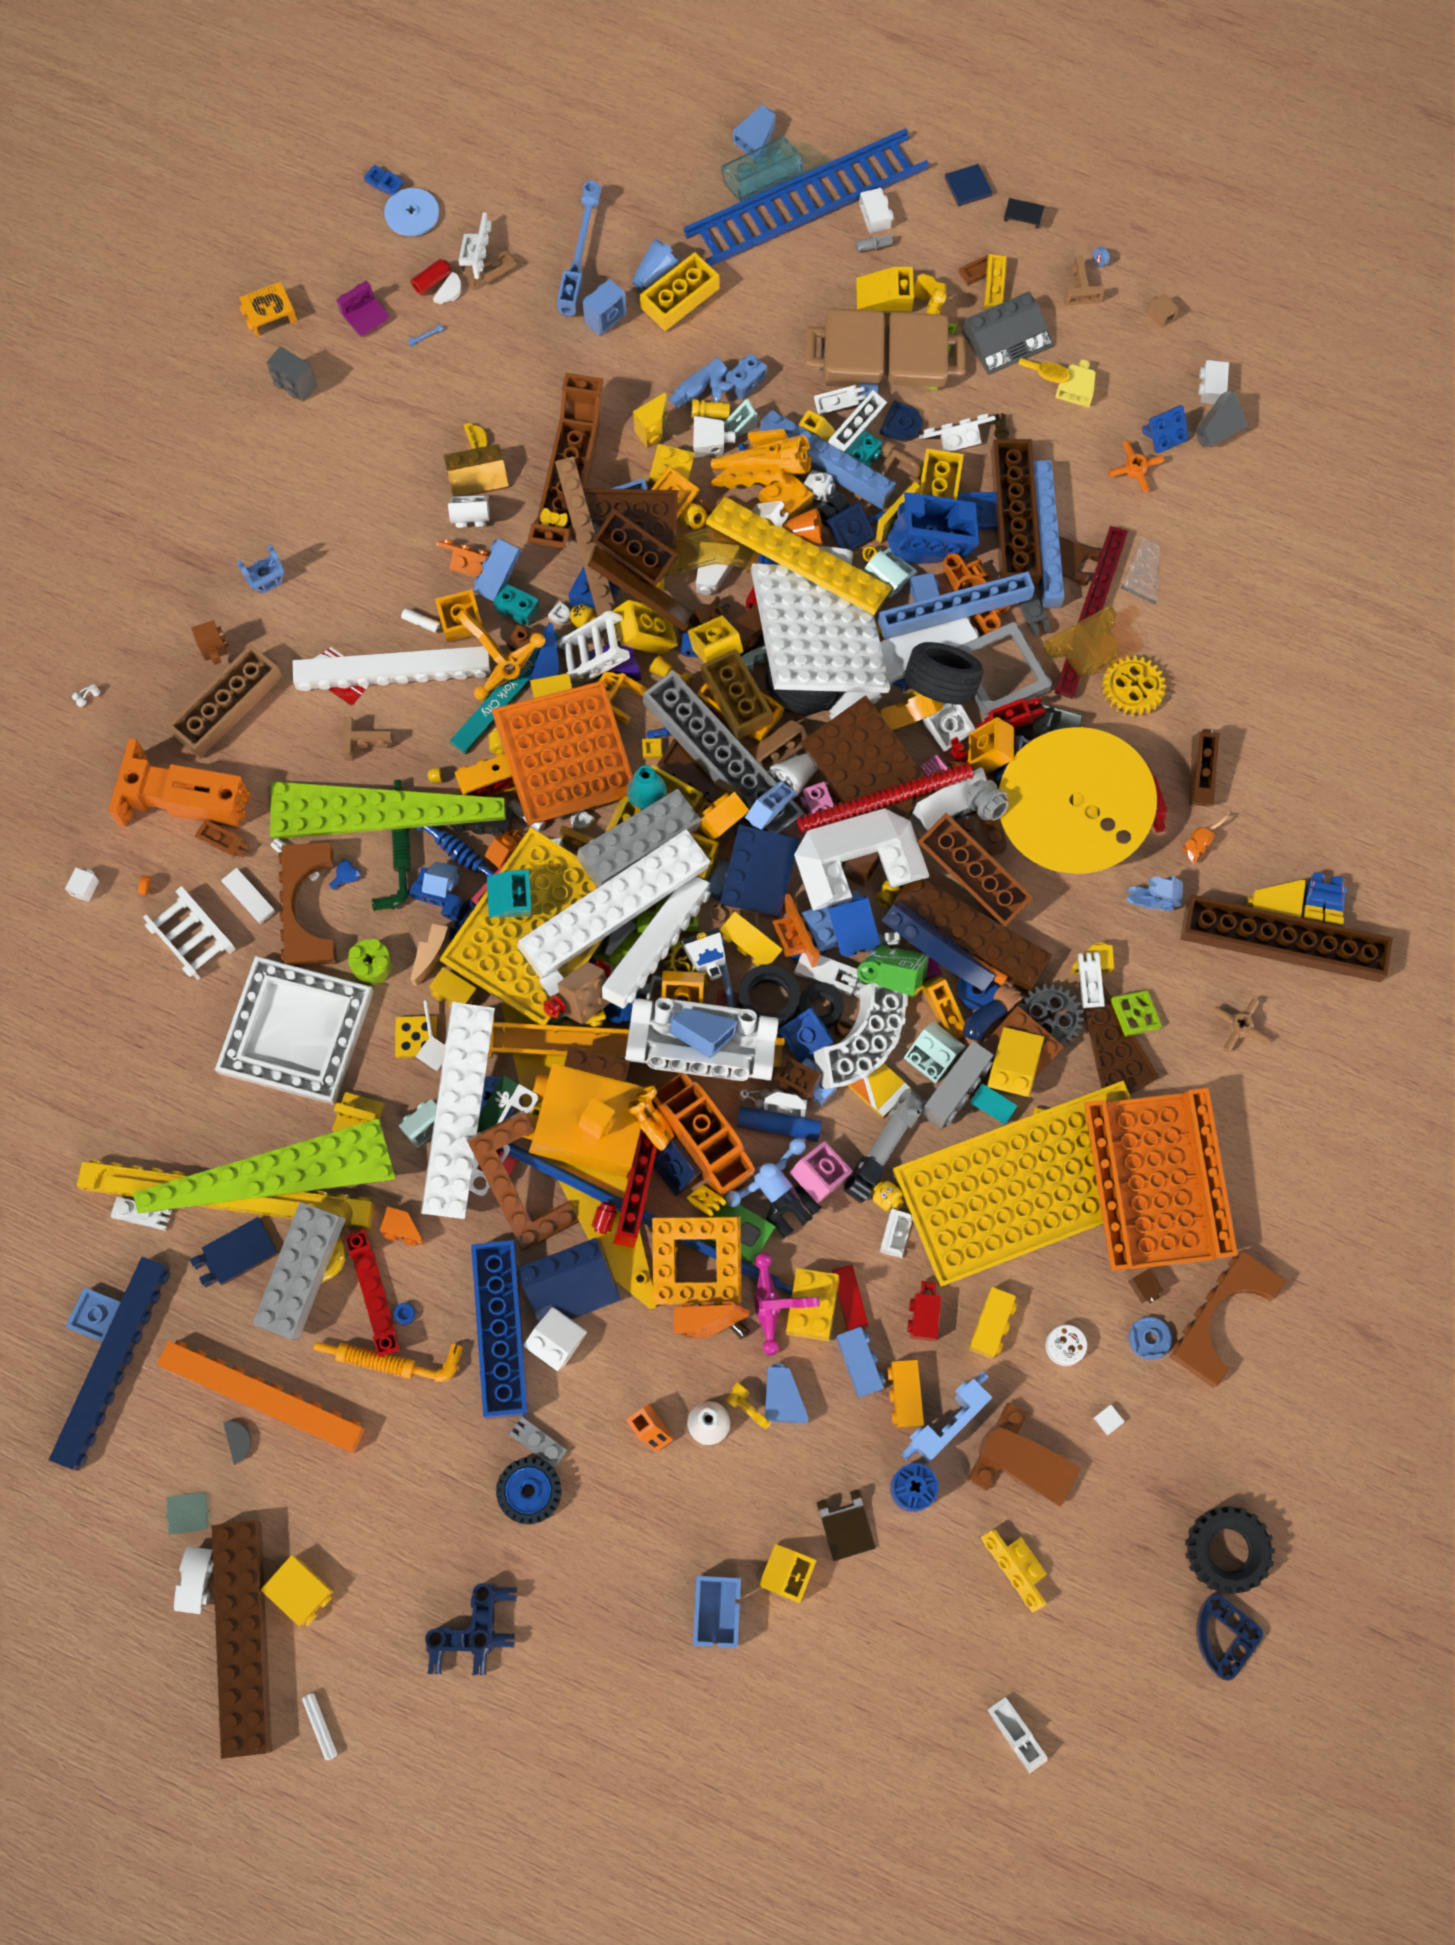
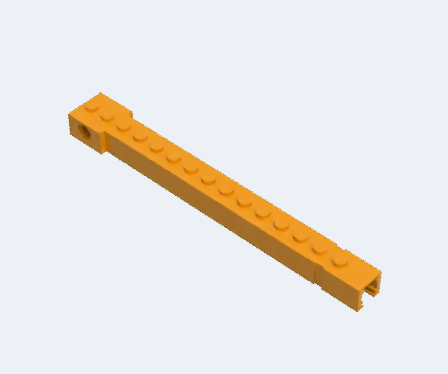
M493 1016L487 1059H493V1053L566 1057L568 1048L571 1045L625 1060L629 1030L496 1022V1018ZM776 1038L773 1068H779L783 1062L782 1046H784V1038Z

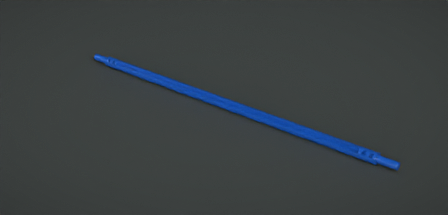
M513 1143L507 1144L510 1147L508 1155L600 1202L612 1203L617 1206L616 1210L621 1211L622 1198L535 1154L529 1153V1151ZM503 1147L497 1149V1150H501V1151L504 1152ZM644 1210L641 1222L653 1228L652 1218L658 1216ZM703 1239L677 1240L717 1260L715 1245ZM741 1259V1273L758 1281L760 1269ZM770 1273L775 1289L777 1288L792 1296L793 1287L780 1281L781 1278Z

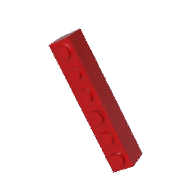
M640 1129L632 1166L629 1171L613 1244L630 1248L635 1247L657 1150V1147L650 1141L642 1129Z

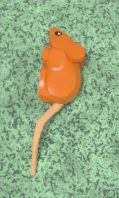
M1230 811L1218 823L1207 828H1197L1191 834L1190 839L1186 841V844L1183 845L1182 849L1192 865L1195 864L1198 858H1201L1215 837L1211 830L1220 826L1226 820Z

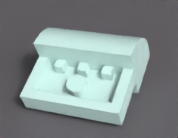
M890 548L884 552L879 551L863 570V572L892 587L891 592L887 596L888 598L901 591L903 586L910 581V577L916 576L918 572Z

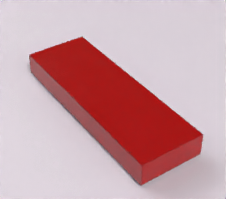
M853 1265L832 1269L833 1274H839L837 1293L847 1331L859 1327L862 1329L868 1328L869 1325Z

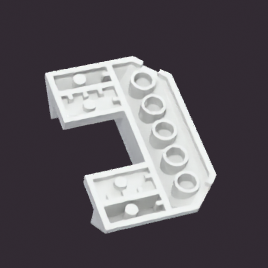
M884 808L808 830L794 856L812 910L815 911L852 900V895L840 862L878 852L890 888L929 877L930 875L911 822Z

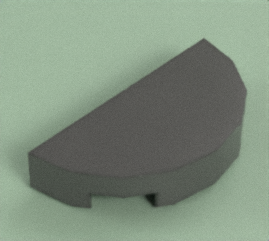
M233 1421L223 1422L233 1463L236 1465L242 1462L252 1446L251 1436L248 1430L241 1424Z

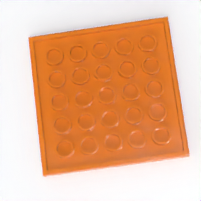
M603 681L491 710L528 826L618 801L628 796L627 785L633 774Z

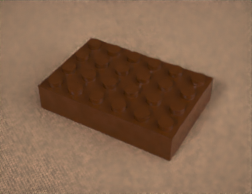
M866 695L802 740L800 744L843 804L847 800L850 802L851 799L854 798L856 800L859 796L863 798L865 794L869 796V793L875 794V791L881 792V789L887 790V787L893 788V785L899 786V783L905 784V781L911 782L912 779L917 780L918 777L923 778L924 776L923 772ZM931 790L930 793L925 792L924 795L920 793L918 797L914 795L912 799L908 797L907 800L904 801L902 799L899 803L896 801L893 805L890 803L889 806L883 805V808L877 807V810L885 808L904 817L915 809L918 802L936 793V791Z

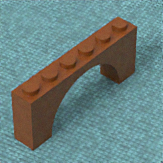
M330 842L282 845V852H279V863L282 864V871L279 872V881L283 885V891L279 893L280 902L283 903V910H280V920L283 922L284 927L280 931L281 941L284 942V949H281V960L285 964L295 967L337 964V951L334 940L318 938L307 933L300 927L295 914V901L302 884L315 872L334 867L333 846Z
M1244 1251L1229 1260L1228 1265H1230V1268L1227 1272L1223 1271L1216 1280L1219 1283L1216 1289H1210L1205 1297L1208 1301L1204 1307L1202 1305L1198 1307L1194 1313L1196 1319L1192 1324L1189 1322L1182 1331L1185 1334L1181 1341L1177 1340L1171 1348L1173 1352L1170 1356L1171 1359L1213 1388L1219 1385L1229 1369L1217 1356L1210 1340V1321L1218 1304L1226 1297L1241 1293L1258 1295L1271 1301L1276 1298L1286 1280Z

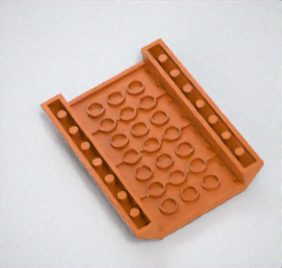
M1209 1088L1188 1090L1180 1094L1129 1100L1084 1102L1111 1271L1152 1268L1238 1256Z

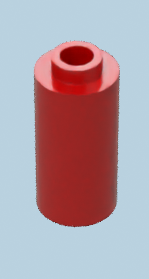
M438 259L413 277L410 282L419 295H423L451 274V267L446 260Z

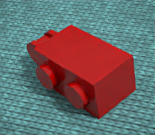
M921 1280L920 1293H915L914 1299L910 1298L909 1311H912V1320L908 1319L907 1332L910 1333V1339L936 1341L938 1339L941 1296L936 1295L937 1282ZM924 1289L932 1290V1294H924Z

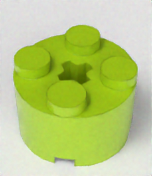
M362 940L349 950V966L359 981L368 985H377L388 978L393 962L387 948L379 940Z

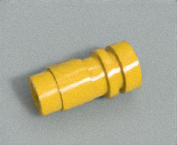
M692 399L691 418L698 416L728 419L730 403L705 402V400Z

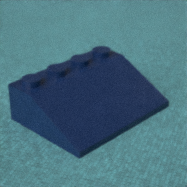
M740 824L720 904L781 917L799 838Z
M593 1238L517 1268L523 1288L538 1323L552 1307H555L572 1320L621 1301L602 1242L598 1238Z

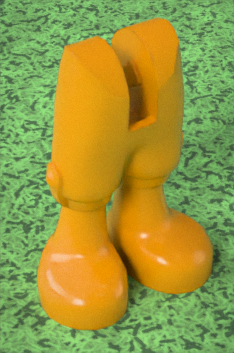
M649 1086L633 1096L634 1099L627 1102L626 1109L630 1114H634L637 1117L643 1132L662 1151L675 1135L660 1110L653 1107L651 1100L657 1095V1089L655 1086Z

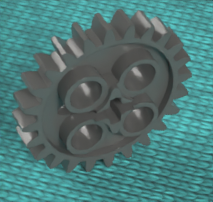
M1046 984L1043 985L1042 990L1035 987V994L1028 991L1029 998L1023 997L1022 1001L1025 1004H1019V1007L1036 1022L1045 1019L1048 1013L1052 1016L1066 1009L1067 1012L1056 1015L1053 1021L1047 1019L1039 1024L1041 1027H1049L1050 1035L1065 1048V1041L1071 1044L1073 1042L1071 1036L1078 1037V1033L1075 1030L1082 1029V1026L1078 1023L1083 1022L1084 1019L1078 1016L1083 1014L1084 1011L1077 1010L1081 1002L1074 1003L1076 995L1069 997L1070 990H1067L1065 993L1062 992L1063 986H1060L1058 990H1055L1054 984H1052L1050 989L1047 988ZM1053 999L1059 1001L1060 1007H1051L1050 1001ZM1039 1008L1042 1015L1034 1016L1031 1013V1009ZM1066 1018L1069 1021V1026H1061L1059 1019Z

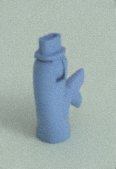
M716 357L708 365L682 382L674 390V394L669 397V400L677 409L683 404L686 406L688 404L687 401L692 402V399H697L710 383L714 400L718 402L721 399L722 392L730 390L734 384L721 382L726 377L728 370L723 362Z

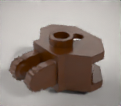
M716 596L711 604H699L690 617L693 628L722 615L731 624L727 616L730 604L726 603L723 607L718 606L720 602V597Z

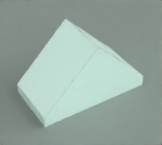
M746 399L724 422L727 432H735V438L757 429V412L749 399Z

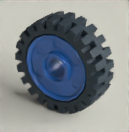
M522 1458L510 1463L500 1474L496 1486L497 1501L503 1513L517 1523L528 1525L540 1523L549 1518L557 1509L562 1492L560 1479L556 1471L546 1462L536 1458ZM527 1485H532L535 1489L531 1497H525L523 1494V1490Z

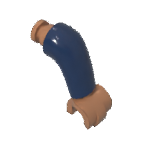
M1003 985L994 994L993 1001L973 1012L966 1019L963 1027L965 1047L968 1048L972 1041L979 1044V1041L985 1037L987 1029L996 1020L1006 1013L1010 1014L1016 1008L1014 1005L1023 998L1020 995L1021 992L1013 987L1010 988L1007 985Z

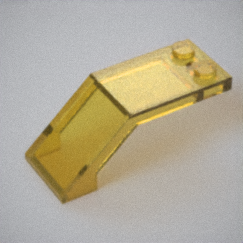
M712 527L703 528L678 535L677 549L667 546L677 553L679 557L665 577L714 563L742 567L748 573L751 572L752 564H758L759 553Z

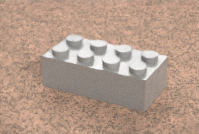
M972 1041L925 1104L921 1115L940 1129L944 1125L949 1126L955 1118L956 1109L961 1110L967 1102L968 1093L973 1094L981 1081L980 1076L984 1078L991 1069L993 1054L975 1041Z

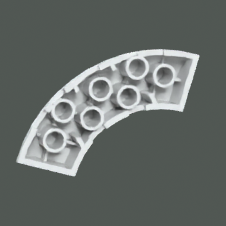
M871 983L860 988L859 1014L850 1033L840 1043L823 1047L814 1052L816 1071L822 1075L820 1084L823 1088L831 1089L852 1084L868 1076L886 1061L892 1049L897 1045L901 1036L902 1026L906 1021L904 1017L906 1007L908 1006L907 994L878 986L877 983Z

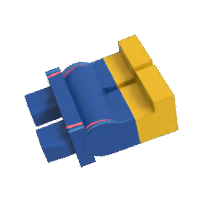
M1314 872L1310 882L1305 887L1301 918L1343 926V909L1347 887H1343V877L1332 876L1330 884L1323 883L1324 874Z

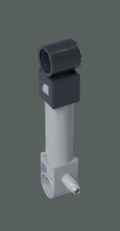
M906 1089L899 1096L888 1115L891 1118L866 1157H861L853 1170L852 1176L847 1179L843 1186V1191L859 1203H863L870 1196L872 1186L877 1184L886 1170L883 1166L907 1128L913 1127L924 1109L926 1100L912 1089Z

